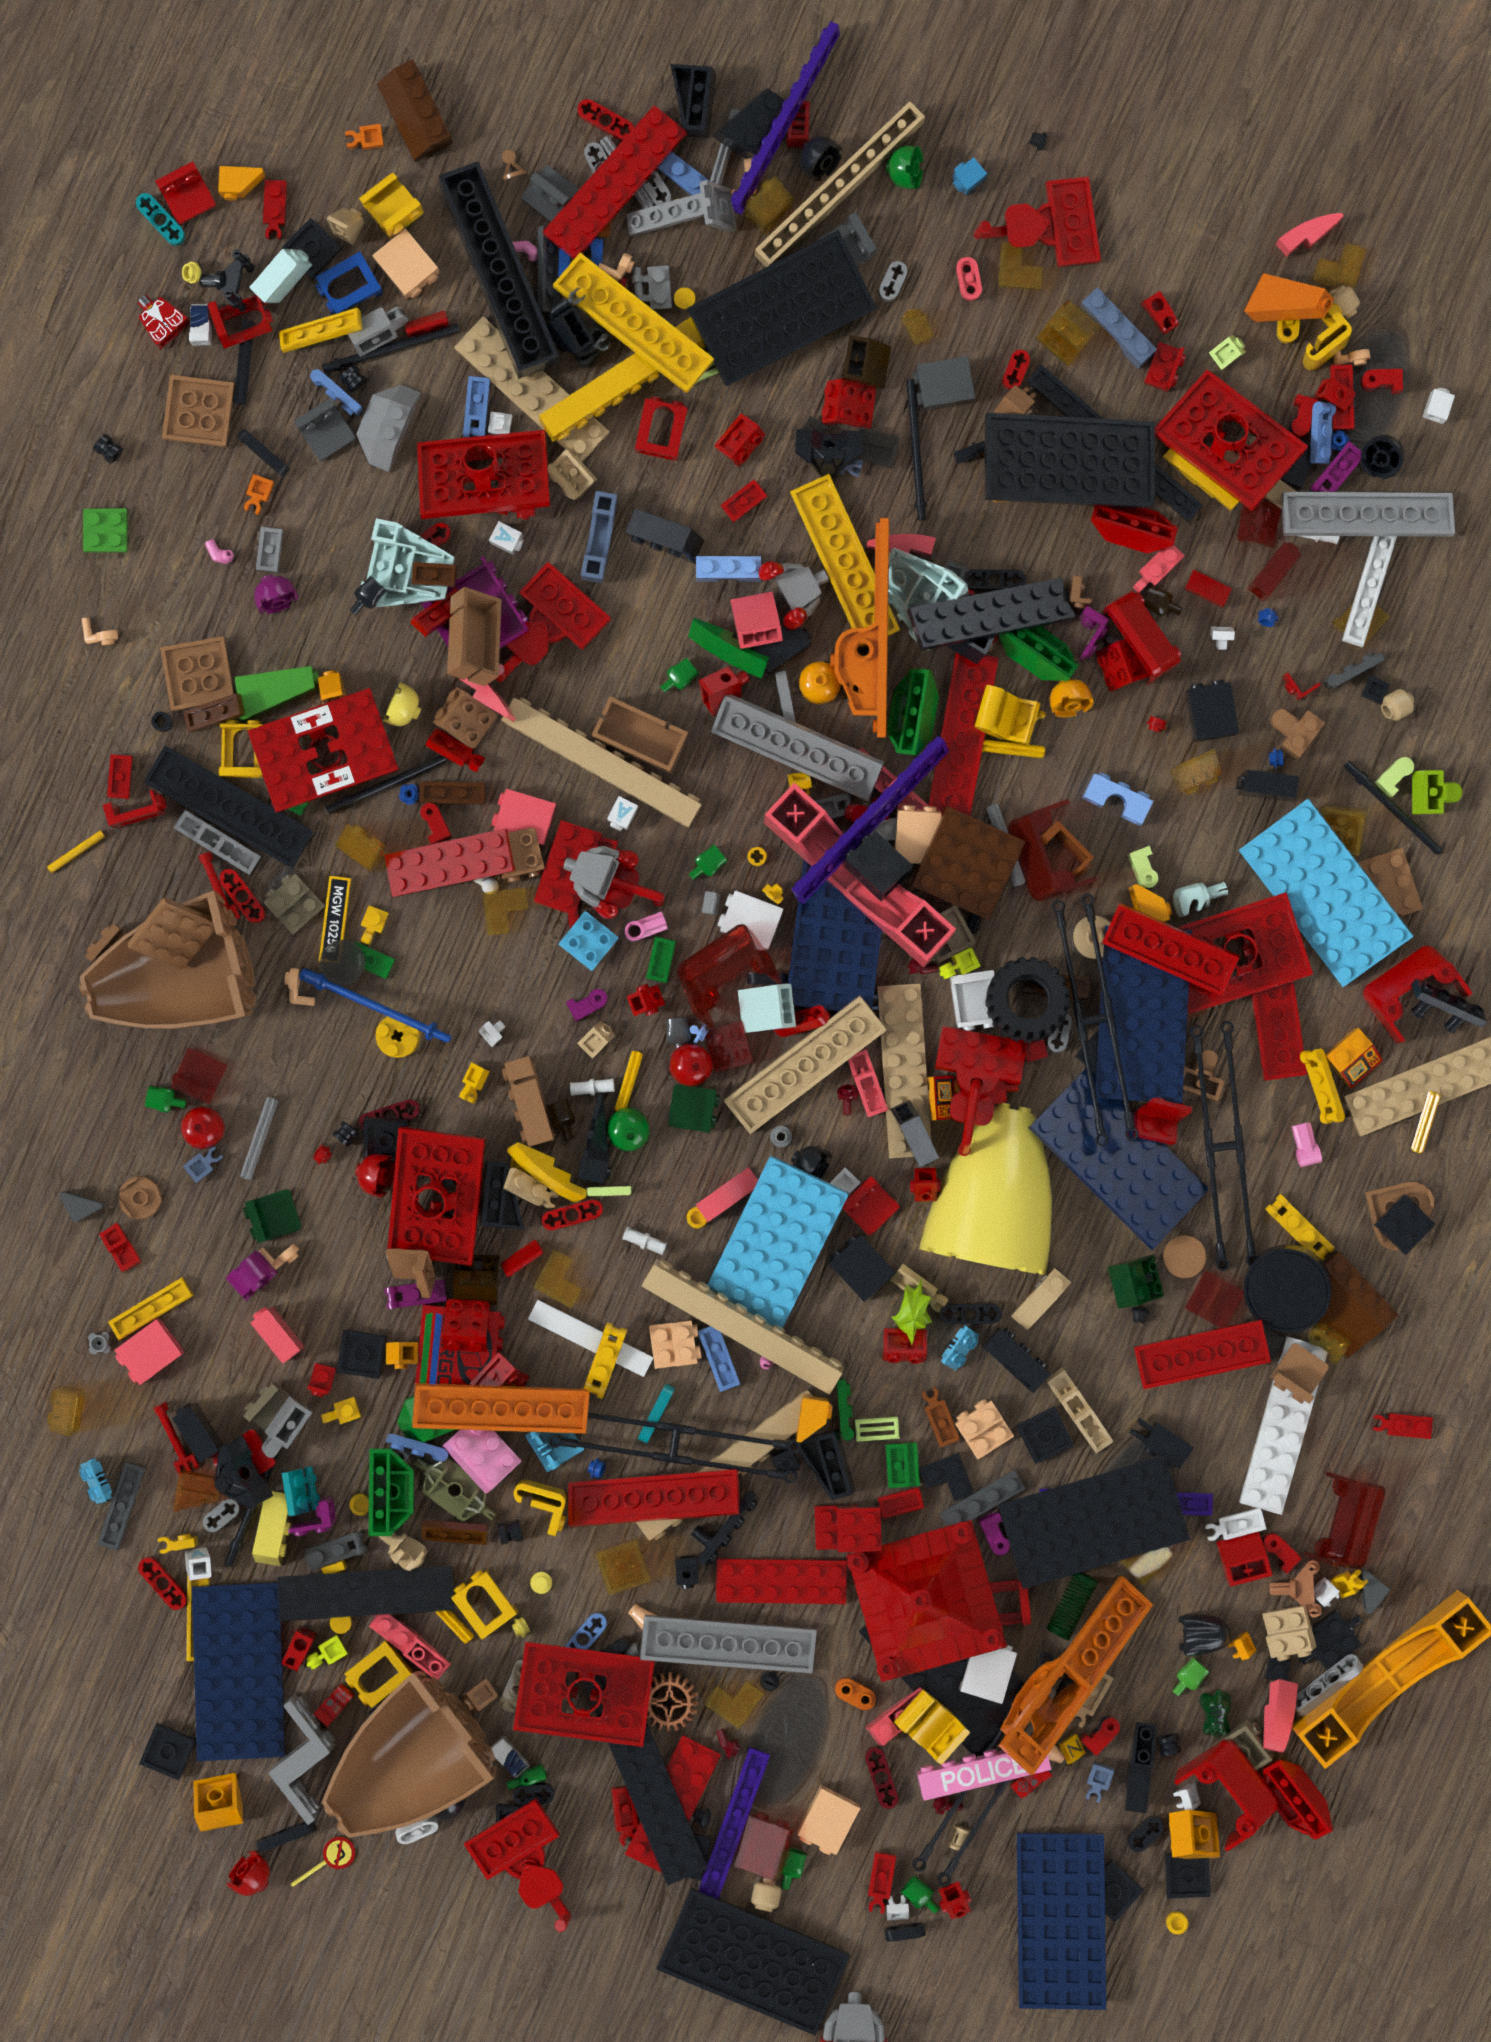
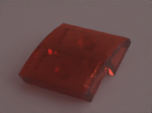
M1205 1271L1185 1309L1220 1328L1226 1327L1243 1298L1244 1291Z

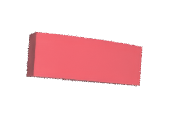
M1342 213L1328 214L1304 222L1279 238L1276 245L1286 257L1302 243L1310 249L1334 228L1344 215Z
M917 534L889 535V553L892 548H897L906 553L911 552L930 558L936 538ZM875 539L867 542V549L875 551Z
M748 1167L702 1199L696 1206L707 1222H709L753 1191L758 1179Z
M1280 1679L1270 1683L1269 1704L1264 1706L1263 1749L1281 1753L1285 1751L1293 1725L1298 1683Z

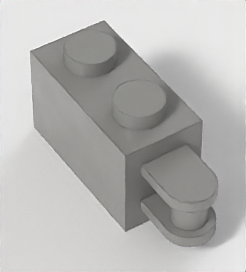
M380 307L361 317L363 330L348 334L360 357L398 337L395 330L406 325L408 322V318L406 315H403L404 311L401 307H395L386 313Z
M291 1396L287 1398L265 1430L268 1438L262 1445V1451L267 1457H275L282 1446L288 1449L312 1414L305 1405Z

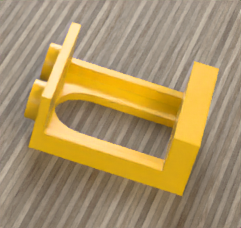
M228 720L226 724H220V728H222V748L219 776L222 778H263L255 752L254 767H233L234 736L240 730H250L262 726L263 724H260V721L249 720L247 724H239L237 720Z
M488 1569L484 1572L479 1570L470 1577L472 1581L467 1585L463 1582L453 1590L455 1594L451 1597L481 1639L487 1637L518 1613L514 1604L511 1605L489 1575L490 1571ZM479 1585L483 1587L502 1611V1613L487 1624L482 1622L467 1600V1591L473 1586Z
M384 1640L376 1649L345 1672V1680L352 1689L354 1687L360 1693L358 1696L363 1704L366 1706L369 1704L372 1708L394 1691L414 1671L390 1642ZM386 1656L398 1673L376 1691L368 1692L359 1681L362 1673Z

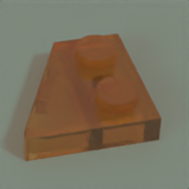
M180 1470L173 1512H179L181 1509L188 1507H198L203 1503L219 1501L221 1493L214 1486L215 1476Z

